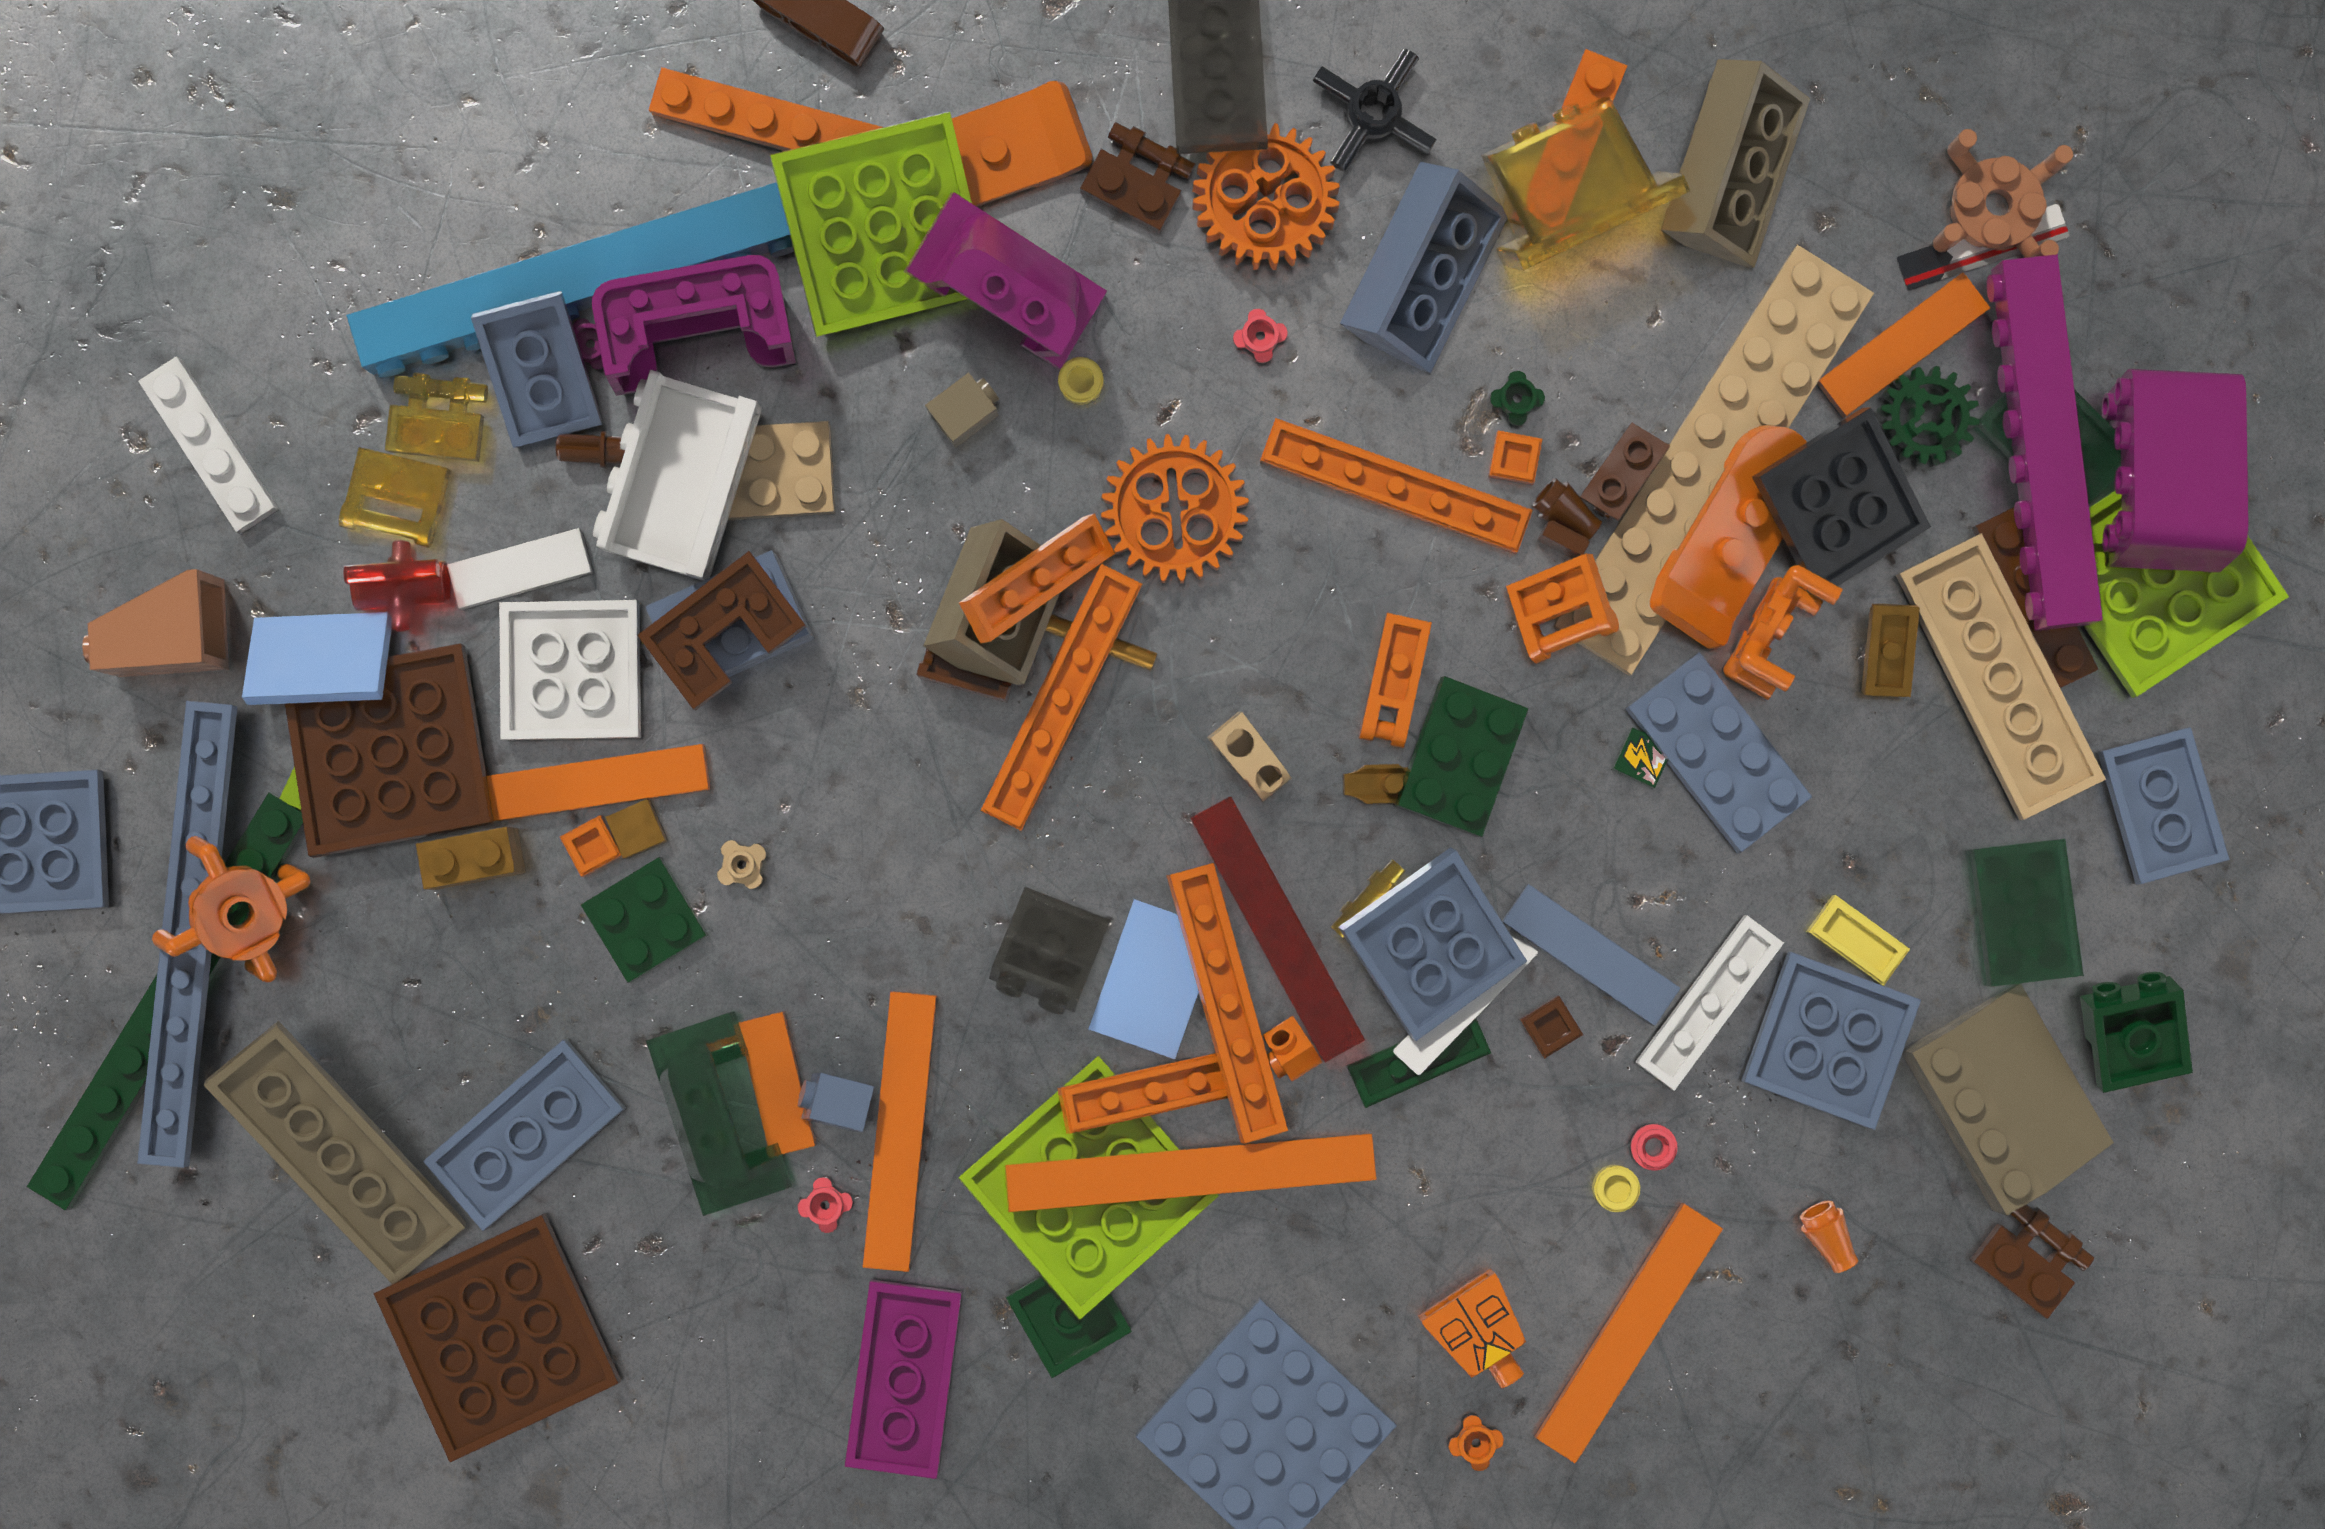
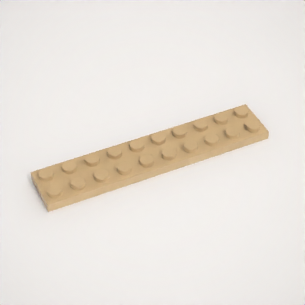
M1797 244L1669 443V450L1636 495L1595 559L1609 605L1618 618L1619 631L1605 637L1598 634L1580 641L1578 644L1628 676L1632 675L1666 621L1650 607V598L1657 576L1672 551L1680 546L1724 471V462L1734 445L1745 433L1759 426L1790 427L1874 295V292ZM1589 605L1558 617L1553 628L1559 631L1593 617Z

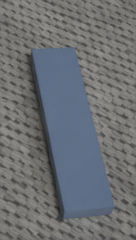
M1529 884L1525 886L1502 920L1506 926L1653 1026H1656L1681 989Z

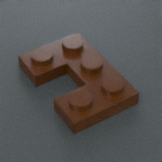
M748 551L637 636L692 709L696 711L733 683L705 645L742 618L765 650L771 654L806 628L807 625L757 559Z

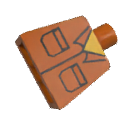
M1491 1268L1418 1316L1424 1327L1471 1378L1488 1368L1502 1389L1513 1384L1524 1375L1511 1352L1522 1346L1526 1340L1500 1280Z

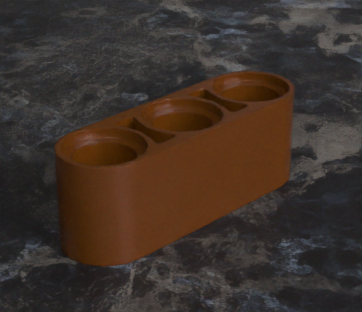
M752 0L775 18L840 59L860 68L884 31V27L877 20L847 0Z

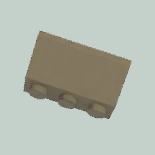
M1003 519L971 527L923 646L958 669L1016 685L1025 684L1059 594L991 642L981 644L959 602L1041 545Z

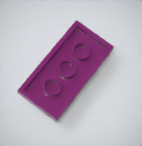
M870 1280L845 1467L937 1479L962 1291Z

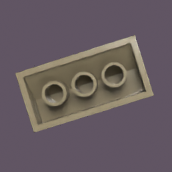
M1718 59L1708 84V90L1698 120L1694 126L1693 135L1684 162L1680 168L1679 177L1669 207L1666 210L1661 230L1688 248L1745 267L1754 268L1810 98L1762 61Z

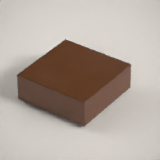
M1553 520L1543 527L1537 541L1572 559L1583 555L1590 543L1588 538Z
M1559 995L1519 1019L1543 1059L1583 1035Z

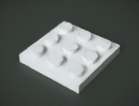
M638 600L499 602L501 740L641 738L640 639L637 636L640 633V602Z

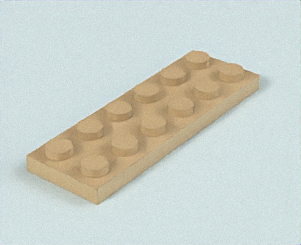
M1982 533L1896 575L1909 603L1920 607L1919 622L2019 820H2025L2106 780Z

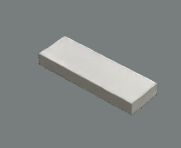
M580 528L447 564L458 608L461 610L593 574L584 536Z

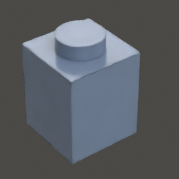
M824 1073L812 1074L811 1081L805 1080L803 1082L798 1098V1107L804 1108L801 1119L852 1132H863L874 1086Z

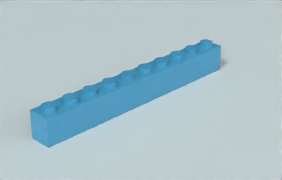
M772 183L346 316L361 366L373 375L378 374L381 378L391 377L404 372V365L420 360L423 364L440 362L449 357V351L465 347L467 351L481 349L471 320V316L474 313L562 291L572 321L580 316L579 311L592 308V297L595 290L602 283L609 280L747 255L770 253L772 257L789 254L794 250L777 183Z

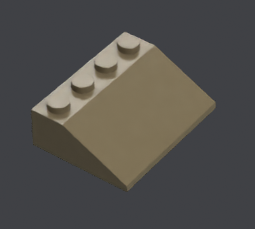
M2021 983L2013 985L1903 1050L1902 1056L1992 1211L2006 1216L2050 1191L2114 1143Z

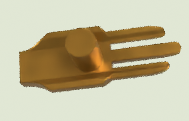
M1399 764L1364 765L1354 772L1343 774L1344 795L1355 797L1365 804L1395 803L1398 793L1403 787L1404 775L1408 767H1401Z

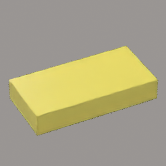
M1837 895L1831 896L1806 931L1875 983L1882 986L1886 984L1910 950V948Z

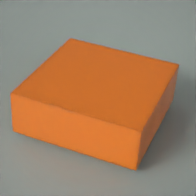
M1498 430L1496 432L1488 477L1533 485L1542 439Z
M599 815L560 836L581 877H586L622 857L603 815Z

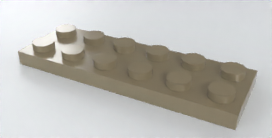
M277 1021L205 1080L204 1086L392 1285L403 1279L465 1228L466 1221L280 1021Z

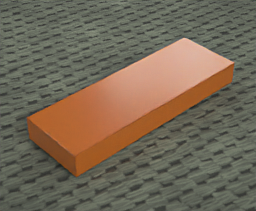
M784 1011L739 1022L738 1026L770 1157L816 1146L811 1121L801 1119L804 1108L798 1107L802 1082Z

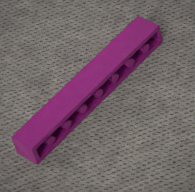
M2058 254L2002 260L1991 270L1992 275L1987 277V295L1990 302H1995L1997 320H1994L1992 325V337L1995 347L2001 348L2003 364L1998 368V385L2000 391L2006 393L2008 410L2003 415V427L2006 437L2012 438L2014 456L2009 458V475L2013 484L2017 483L2019 501L2014 506V517L2017 528L2023 529L2025 547L2020 549V566L2023 574H2028L2030 593H2027L2025 597L2026 613L2029 620H2034L2035 631L2091 625L2102 621L2103 618Z

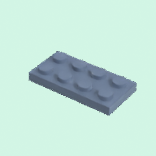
M1700 652L1625 709L1639 728L1650 737L1667 759V764L1737 854L1743 852L1812 798L1808 790Z
M564 1039L423 1162L479 1228L485 1231L623 1112L626 1107L571 1043Z

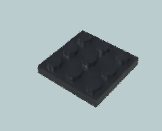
M1871 407L1861 408L1752 476L1796 564L1836 586L1841 585L1931 527Z

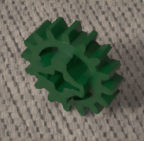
M1934 366L1930 369L1927 376H1925L1921 367H1917L1911 371V381L1902 374L1894 380L1898 390L1888 388L1884 391L1882 396L1890 404L1880 406L1877 409V414L1887 417V422L1882 424L1881 428L1884 433L1890 432L1892 438L1888 442L1891 448L1896 445L1902 448L1899 460L1904 461L1913 454L1916 455L1915 461L1918 467L1924 466L1929 457L1932 458L1935 466H1939L1946 461L1945 452L1954 459L1962 454L1958 443L1968 445L1973 442L1974 437L1967 432V429L1978 426L1980 420L1970 416L1969 411L1979 406V403L1974 400H1966L1964 395L1971 389L1969 384L1960 388L1954 385L1957 373L1952 372L1943 379L1940 378L1941 371L1939 366ZM1925 388L1936 389L1944 395L1929 394ZM1901 405L1906 410L1904 425H1901L1900 422ZM1938 406L1941 407V410L1935 414L1931 422L1915 427V423L1921 420V416L1926 411L1934 410ZM1953 408L1956 411V427L1951 424ZM1912 438L1928 439L1931 445L1935 444V446L1919 444L1912 440Z

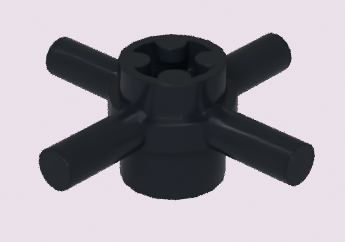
M1404 49L1383 81L1371 80L1364 83L1358 89L1323 66L1315 75L1314 83L1348 104V120L1352 129L1330 161L1338 170L1346 172L1367 138H1382L1391 132L1425 154H1428L1437 139L1401 117L1402 102L1397 92L1419 60V57L1414 52ZM1377 100L1382 101L1386 105L1382 110L1383 119L1373 120L1374 117L1366 111L1361 112L1362 106L1373 107L1376 105Z

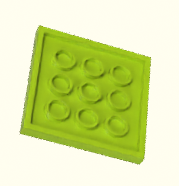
M950 112L770 155L809 313L817 337L968 299L950 288L946 296H941L904 272L949 195L955 192L972 203Z
M2113 491L2089 507L2103 620L2091 625H2085L2084 627L2132 698L2138 697L2289 597L2249 536L2247 537L2243 552L2221 572L2109 567V552H2104L2102 545L2103 531L2105 525L2112 524L2115 516L2122 510V494H2116V491Z
M1097 1056L1064 1086L1115 1074ZM1058 1091L958 1177L960 1182L1079 1320L1219 1197L1218 1194L1008 1212L1005 1165L1179 1150L1151 1116L1066 1134Z

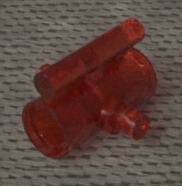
M397 540L392 542V556L387 559V563L344 566V581L346 584H350L351 599L355 610L387 609V612L391 614L392 630L407 631L410 629V615L415 612V606L450 603L451 579L447 562L438 561V559L415 561L414 558L410 557V542Z

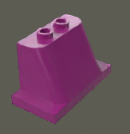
M955 192L949 195L904 271L941 296H946L950 288L956 290L1025 334L1020 346L1057 369H1061L1107 292L1101 286Z

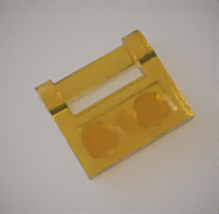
M359 447L346 500L340 510L339 526L355 530L358 526L414 539L415 545L429 548L436 534L451 470L446 467ZM365 497L423 510L421 518L417 522L363 509Z

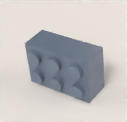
M772 550L755 558L807 627L773 653L769 654L741 618L705 645L728 677L815 639L779 556ZM716 575L645 606L652 623Z

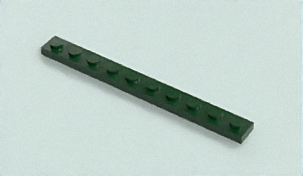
M268 792L225 862L226 867L249 866L274 880L279 867L283 865L304 831L301 810L282 801L278 795ZM243 901L233 904L227 913L229 924L236 926L244 923L249 916V906ZM213 953L211 954L208 986L225 958L216 956ZM157 975L27 1185V1188L65 1211L73 1208L145 1090Z

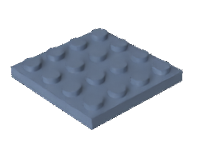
M1259 1298L1136 1433V1438L1234 1529H1304L1395 1429L1397 1424L1269 1305Z

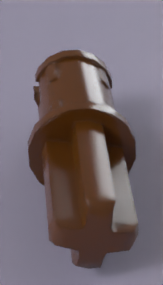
M601 431L600 436L560 434L557 436L555 447L556 456L559 461L600 463L601 468H606V463L621 464L625 450L620 449L622 437L607 436L606 431Z

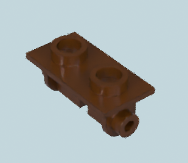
M1632 422L1580 498L1593 505V511L1602 518L1608 520L1612 517L1619 521L1669 450L1670 445Z

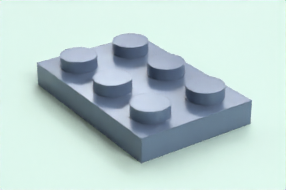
M562 291L472 314L471 320L513 448L557 437L560 434H568L602 425L600 411Z
M2191 727L2097 752L2135 884H2144L2230 860Z

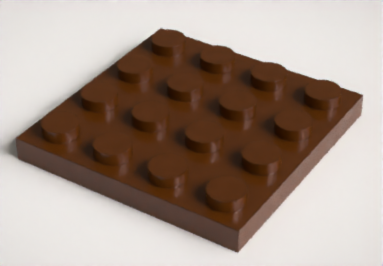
M459 643L388 657L382 700L285 704L309 857L317 858L494 824L466 648L463 644Z
M545 1213L373 1293L449 1462H453L621 1382L620 1376Z

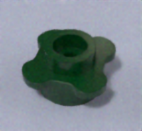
M1521 371L1510 373L1508 382L1501 389H1495L1490 395L1491 405L1495 408H1501L1508 415L1509 422L1515 426L1523 425L1527 421V415L1532 409L1541 407L1545 401L1544 392L1541 389H1536L1533 383L1526 379L1525 373ZM1519 394L1522 397L1521 402H1515L1513 396Z

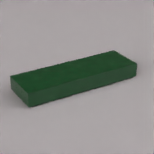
M1475 1018L1420 1075H1417L1394 1054V1049L1402 1041L1346 1065L1364 1108H1367L1491 1054V1051Z

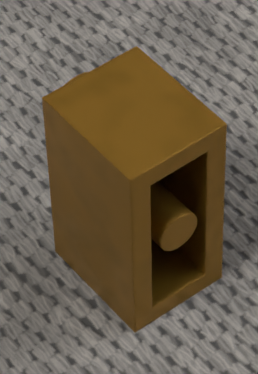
M502 827L416 844L423 889L439 890L526 873L518 828Z

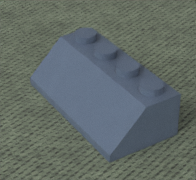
M1420 162L1340 324L1365 343L1415 368L1431 373L1510 212L1460 170Z

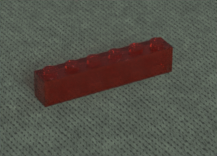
M1230 796L1191 817L1190 821L1322 1061L1327 1062L1365 1041L1232 797Z

